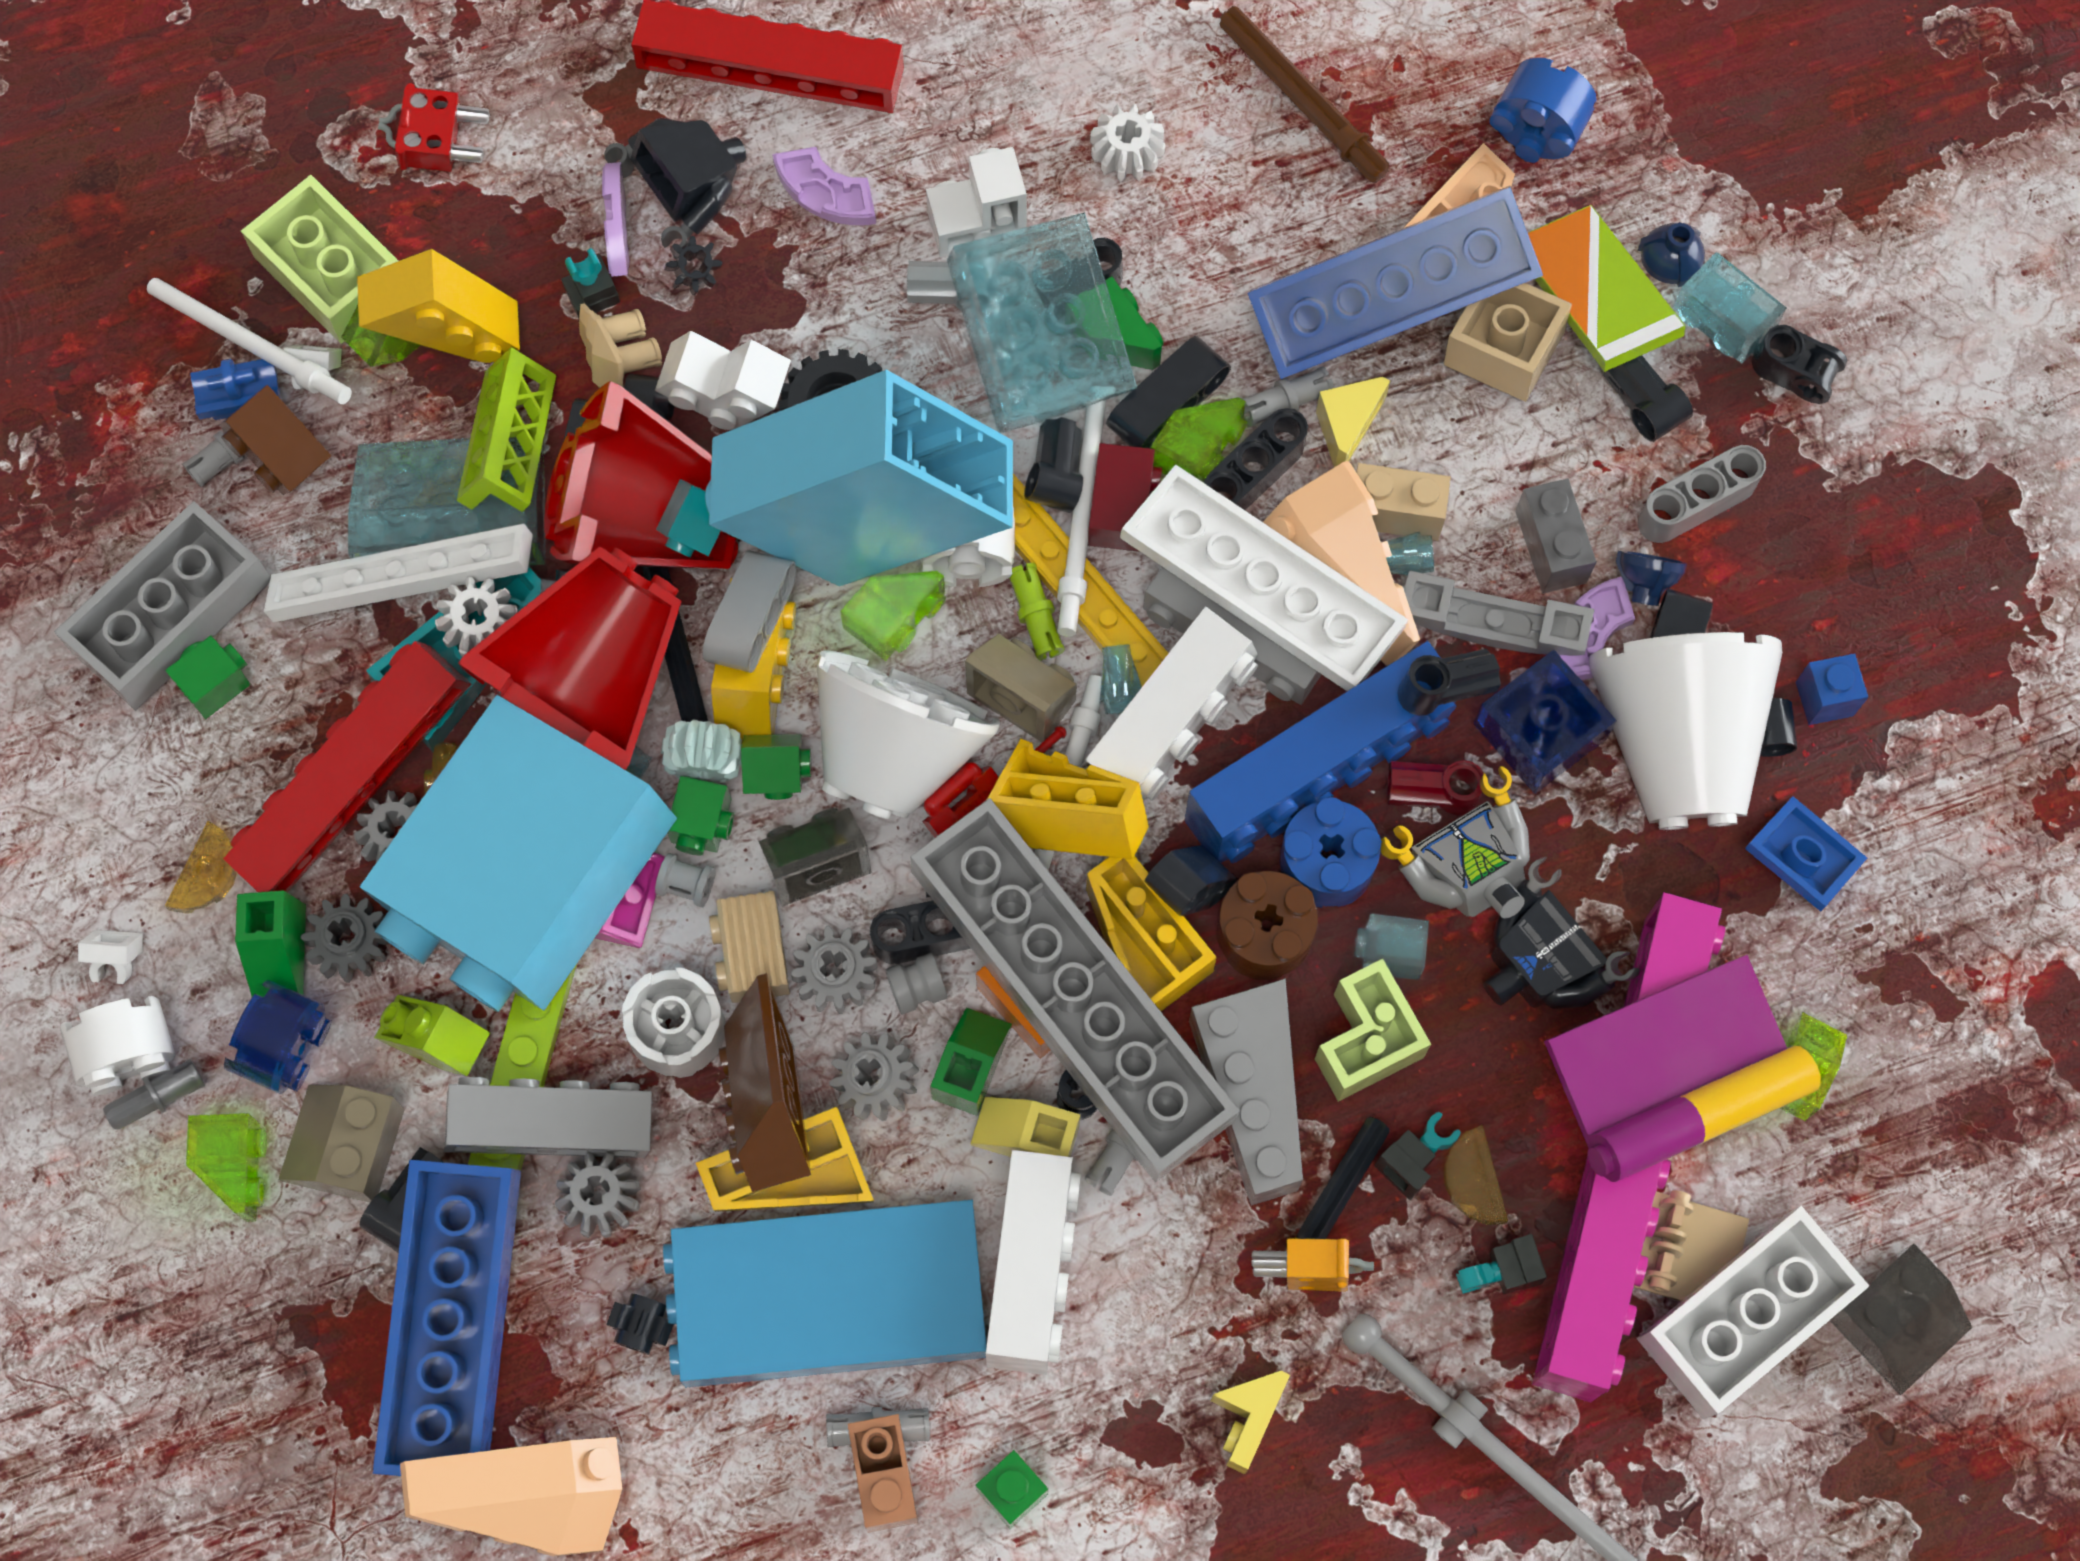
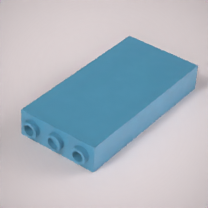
M973 1199L671 1229L672 1243L663 1244L665 1273L674 1274L675 1291L673 1294L666 1295L668 1324H677L678 1344L669 1346L670 1369L672 1376L680 1375V1382L685 1388L986 1358V1336Z

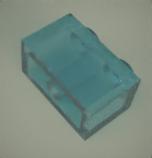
M1716 252L1682 286L1673 309L1678 312L1680 318L1688 326L1698 328L1712 339L1720 352L1727 356H1733L1743 364L1756 350L1769 329L1779 325L1787 307Z

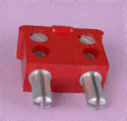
M409 83L405 86L402 104L395 105L387 117L379 118L378 130H383L386 133L387 143L395 148L398 166L401 170L413 167L452 172L453 160L481 163L484 156L482 147L456 145L459 122L487 124L490 114L487 108L460 105L459 93L415 88L414 84ZM401 110L397 138L394 141L392 131L386 124L391 123L395 119L397 112Z

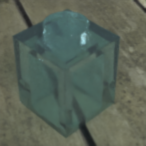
M1370 914L1366 927L1357 928L1354 957H1362L1361 969L1383 959L1393 977L1419 980L1425 968L1429 921Z

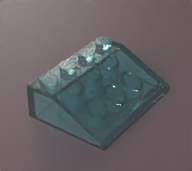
M1085 212L953 246L947 258V263L999 433L1041 423L1046 419H1053L1137 389Z
M470 438L359 444L348 509V554L350 558L525 524L533 535L529 565L546 564L544 439L531 503L523 512L492 494H489L473 510L456 501ZM509 438V442L518 457L525 456V452L517 438ZM509 470L502 471L500 480L518 490V485Z

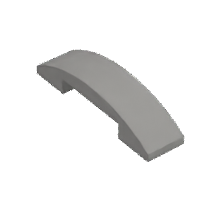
M1409 570L1404 593L1413 620L1417 625L1458 639L1501 649L1547 655H1585L1594 609L1549 599L1546 606L1455 588V580Z

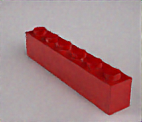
M643 0L631 43L636 68L892 114L904 70L902 44L893 43L885 38L867 39L851 36L839 30L828 32L810 29L799 23L782 24L765 21L754 15L736 16L722 13L713 8L697 9L680 6L669 0H661L659 2Z
M414 641L412 645L407 644L400 648L390 660V670L380 681H373L360 693L358 697L360 704L348 717L344 716L338 719L326 733L328 740L316 753L308 754L298 763L294 769L296 776L285 789H278L267 798L262 806L264 812L253 825L250 824L243 827L233 837L230 843L233 848L226 854L223 860L257 892L284 890L288 893L369 799L470 687L471 683L433 647Z

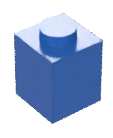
M1855 653L1809 662L1795 682L1808 725L1853 717L1868 699Z

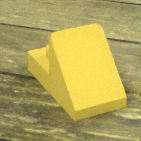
M1278 1371L1213 1394L1211 1402L1247 1419L1244 1425L1235 1421L1227 1437L1223 1450L1230 1452L1231 1455L1226 1466L1243 1474L1247 1472L1290 1377L1289 1374Z

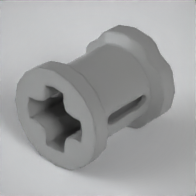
M668 853L661 864L657 876L655 893L660 896L670 893L693 900L694 905L703 908L710 896L716 869L708 865L700 868L677 861L676 855Z

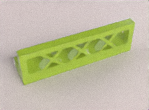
M512 347L485 371L456 500L471 510L489 494L496 496L521 512L530 506L556 375ZM523 374L540 384L537 392L530 391L522 376ZM516 406H524L532 420L531 424H524L516 410ZM509 438H517L525 452V456L518 457L509 442ZM509 470L518 485V490L500 480L502 471Z

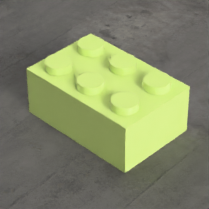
M312 175L308 176L241 230L254 258L340 344L361 328L359 327L357 277L398 262Z

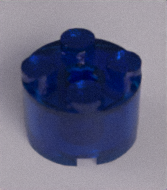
M266 980L262 984L268 991L266 995L261 997L254 994L237 1023L229 1046L238 1050L234 1061L225 1057L224 1069L278 1094H283L288 1088L298 1092L310 1069V1065L304 1063V1060L312 1044L317 1047L323 1044L330 1030L332 1020L326 1018V1013H324L325 1005L276 982Z

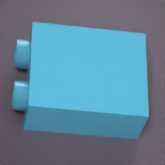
M886 369L713 437L711 481L708 483L705 493L706 506L710 514L709 525L778 558L794 561L797 567L840 587L1013 528V440Z
M496 695L362 882L360 888L388 911L374 932L392 946L424 965L437 945H440L462 959L449 980L481 1003L499 1012L512 992L544 1011L677 820V817L648 783Z

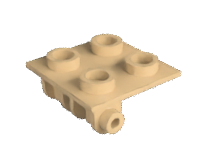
M1672 1190L1670 1195L1656 1191L1652 1207L1659 1208L1660 1210L1658 1223L1653 1237L1645 1238L1641 1255L1648 1257L1647 1270L1642 1285L1640 1287L1634 1286V1288L1682 1301L1743 1250L1749 1218L1691 1202V1195L1683 1191Z

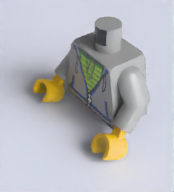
M1502 766L1498 768L1499 775L1504 783L1501 789L1492 788L1488 783L1485 773L1480 780L1482 792L1488 797L1495 799L1497 805L1494 807L1487 801L1413 847V836L1403 826H1396L1393 829L1395 836L1402 843L1401 849L1394 848L1386 837L1381 839L1382 855L1386 858L1398 859L1400 861L1399 870L1423 901L1448 909L1457 908L1464 915L1471 917L1492 906L1502 918H1510L1523 907L1525 900L1516 888L1525 880L1523 867L1530 860L1529 832L1516 799H1510L1507 793L1511 786L1512 777L1506 768Z

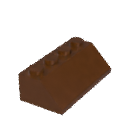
M765 973L755 978L724 1025L726 1047L719 1048V1057L726 1077H729L722 1080L723 1092L728 1107L732 1108V1110L725 1112V1118L730 1136L733 1141H736V1143L728 1145L730 1159L736 1174L745 1173L752 1192L811 1175L795 1049L768 975Z

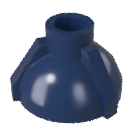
M1681 222L1665 224L1652 230L1646 237L1641 238L1637 250L1641 251V260L1646 271L1653 278L1663 283L1677 284L1678 287L1686 286L1687 282L1698 274L1705 259L1704 245L1699 237L1701 232L1695 227ZM1673 237H1681L1685 242H1677Z
M1618 550L1616 564L1627 590L1633 591L1631 601L1652 606H1659L1660 597L1664 591L1680 581L1687 567V563L1679 560L1631 551Z

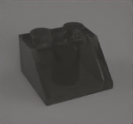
M837 808L823 810L811 818L812 822L796 828L792 825L775 828L766 835V839L758 841L782 907L872 873L866 840L850 808L838 811Z
M1914 1243L1897 1253L1867 1281L1869 1287L1829 1320L1899 1395H1902L1973 1328L1951 1281Z

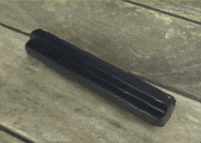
M1368 1117L1298 1231L1296 1239L1327 1238L1390 1133V1128L1385 1123L1374 1117Z

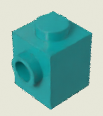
M680 479L656 530L669 537L665 546L691 558L694 550L709 556L721 530L709 525L710 514L706 506V491Z

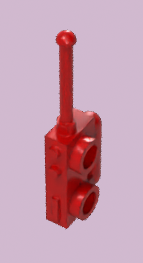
M1062 726L1055 727V731L1034 750L1045 753L1058 740L1066 737V729ZM974 762L966 763L924 802V810L929 816L922 821L923 824L936 838L984 803L999 776L990 766H984L981 769ZM967 789L966 795L950 809L948 805Z

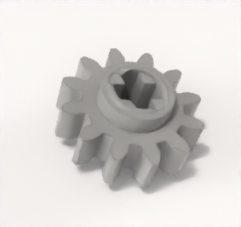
M826 926L824 929V940L818 941L815 936L808 933L806 941L809 951L794 950V960L803 967L793 969L791 977L792 981L796 983L806 982L800 987L798 992L801 1000H807L816 995L815 1004L818 1012H822L826 1008L827 1002L830 1001L834 1002L836 1011L839 1014H843L845 1009L844 1000L850 998L854 1004L861 1006L863 1001L859 989L861 987L866 990L875 989V980L865 973L872 972L878 968L877 960L874 957L863 958L870 949L867 939H864L853 945L851 928H846L841 938H835L832 928ZM830 963H834L838 967L842 963L843 974L835 978L833 973L826 977L825 967Z
M864 1032L861 1036L862 1047L857 1048L853 1044L845 1042L843 1044L844 1049L849 1054L847 1060H832V1065L842 1072V1076L835 1077L829 1084L834 1089L844 1092L838 1098L837 1103L845 1109L854 1107V1115L861 1120H865L870 1115L872 1109L873 1114L878 1119L886 1121L888 1115L887 1106L891 1105L903 1112L905 1105L900 1099L903 1092L907 1094L917 1093V1089L906 1080L908 1076L917 1074L919 1068L913 1063L905 1061L908 1059L911 1050L904 1044L895 1046L894 1038L889 1034L883 1033L877 1044L871 1035ZM877 1069L876 1073L879 1079L872 1085L873 1080L870 1073Z

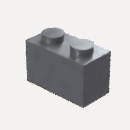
M1569 478L1525 488L1515 512L1542 594L1586 584L1597 561Z

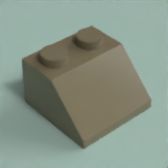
M997 634L973 651L965 660L967 694L1038 741L1043 742L1053 733L1055 727L1058 726L1075 703L1077 684L1073 682L1074 678L1061 666L1053 663L1048 666L1034 657V651L1024 642L1015 638L1009 641L1000 634Z
M308 1085L278 1180L370 1203L380 1191L405 1109L393 1096L347 1085Z

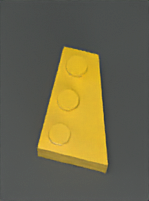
M433 249L357 277L359 327L482 363L496 362L511 347L517 351L520 350L517 301Z
M787 600L758 665L752 673L715 664L711 684L714 724H726L730 729H735L740 733L742 742L744 735L775 734L778 704L782 703L784 693V675H781L782 666H788L790 656V638H786V631L794 630L796 602H788Z
M1021 738L987 800L990 798L1026 844L1033 849L1133 859L1149 828L1139 782L1093 765L1083 769L1070 764L1067 755L1056 751L1051 756L1034 750L1032 742Z
M1135 856L1133 859L1108 857L1087 873L1086 891L1105 943L1157 1008L1162 1011L1212 974L1217 957L1185 917L1179 916L1144 882L1149 873Z
M837 1107L804 1119L811 1168L810 1176L752 1192L745 1173H735L729 1150L696 1162L697 1169L715 1212L874 1202V1199Z

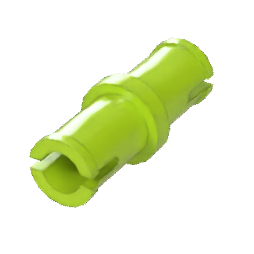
M1026 563L1025 567L1027 570L1025 571L1022 565L1012 568V575L1009 579L1020 607L1017 611L1019 621L1026 624L1036 658L1046 660V653H1049L1050 658H1054L1065 651V647L1061 642L1052 616L1055 612L1053 602L1046 599L1035 563Z

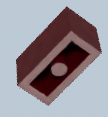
M1105 443L1099 444L1088 546L1140 552L1122 540L1120 535L1124 525L1161 482L1162 467L1153 466L1155 449Z

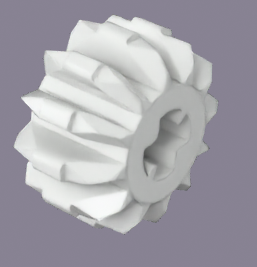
M1116 104L1112 116L1101 113V116L1098 118V127H1094L1091 131L1090 142L1093 146L1091 156L1094 162L1101 163V170L1104 175L1117 171V178L1120 183L1124 180L1126 174H1132L1140 181L1143 177V170L1154 173L1158 167V159L1164 156L1165 143L1162 140L1164 139L1162 124L1154 123L1152 110L1139 115L1136 104L1130 108V112H1123Z
M468 576L465 579L467 590L461 592L457 586L450 585L448 592L453 601L438 600L437 608L444 615L435 620L436 627L439 631L446 632L443 641L448 648L459 644V653L462 657L518 612L516 605L507 604L511 598L510 592L506 588L494 592L495 584L490 578H487L479 589L476 587L473 577ZM477 611L478 615L481 616L482 611H484L486 620L479 625L473 620L471 624L468 615Z

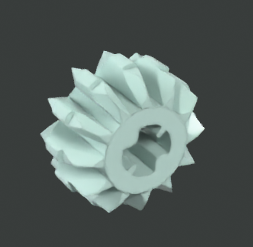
M694 719L691 722H676L674 725L666 728L665 738L662 739L661 753L663 754L662 764L664 765V770L670 775H676L679 779L680 776L707 782L716 781L724 783L738 776L739 766L742 765V739L740 738V733L735 729H730L726 724H714L711 721L700 722Z

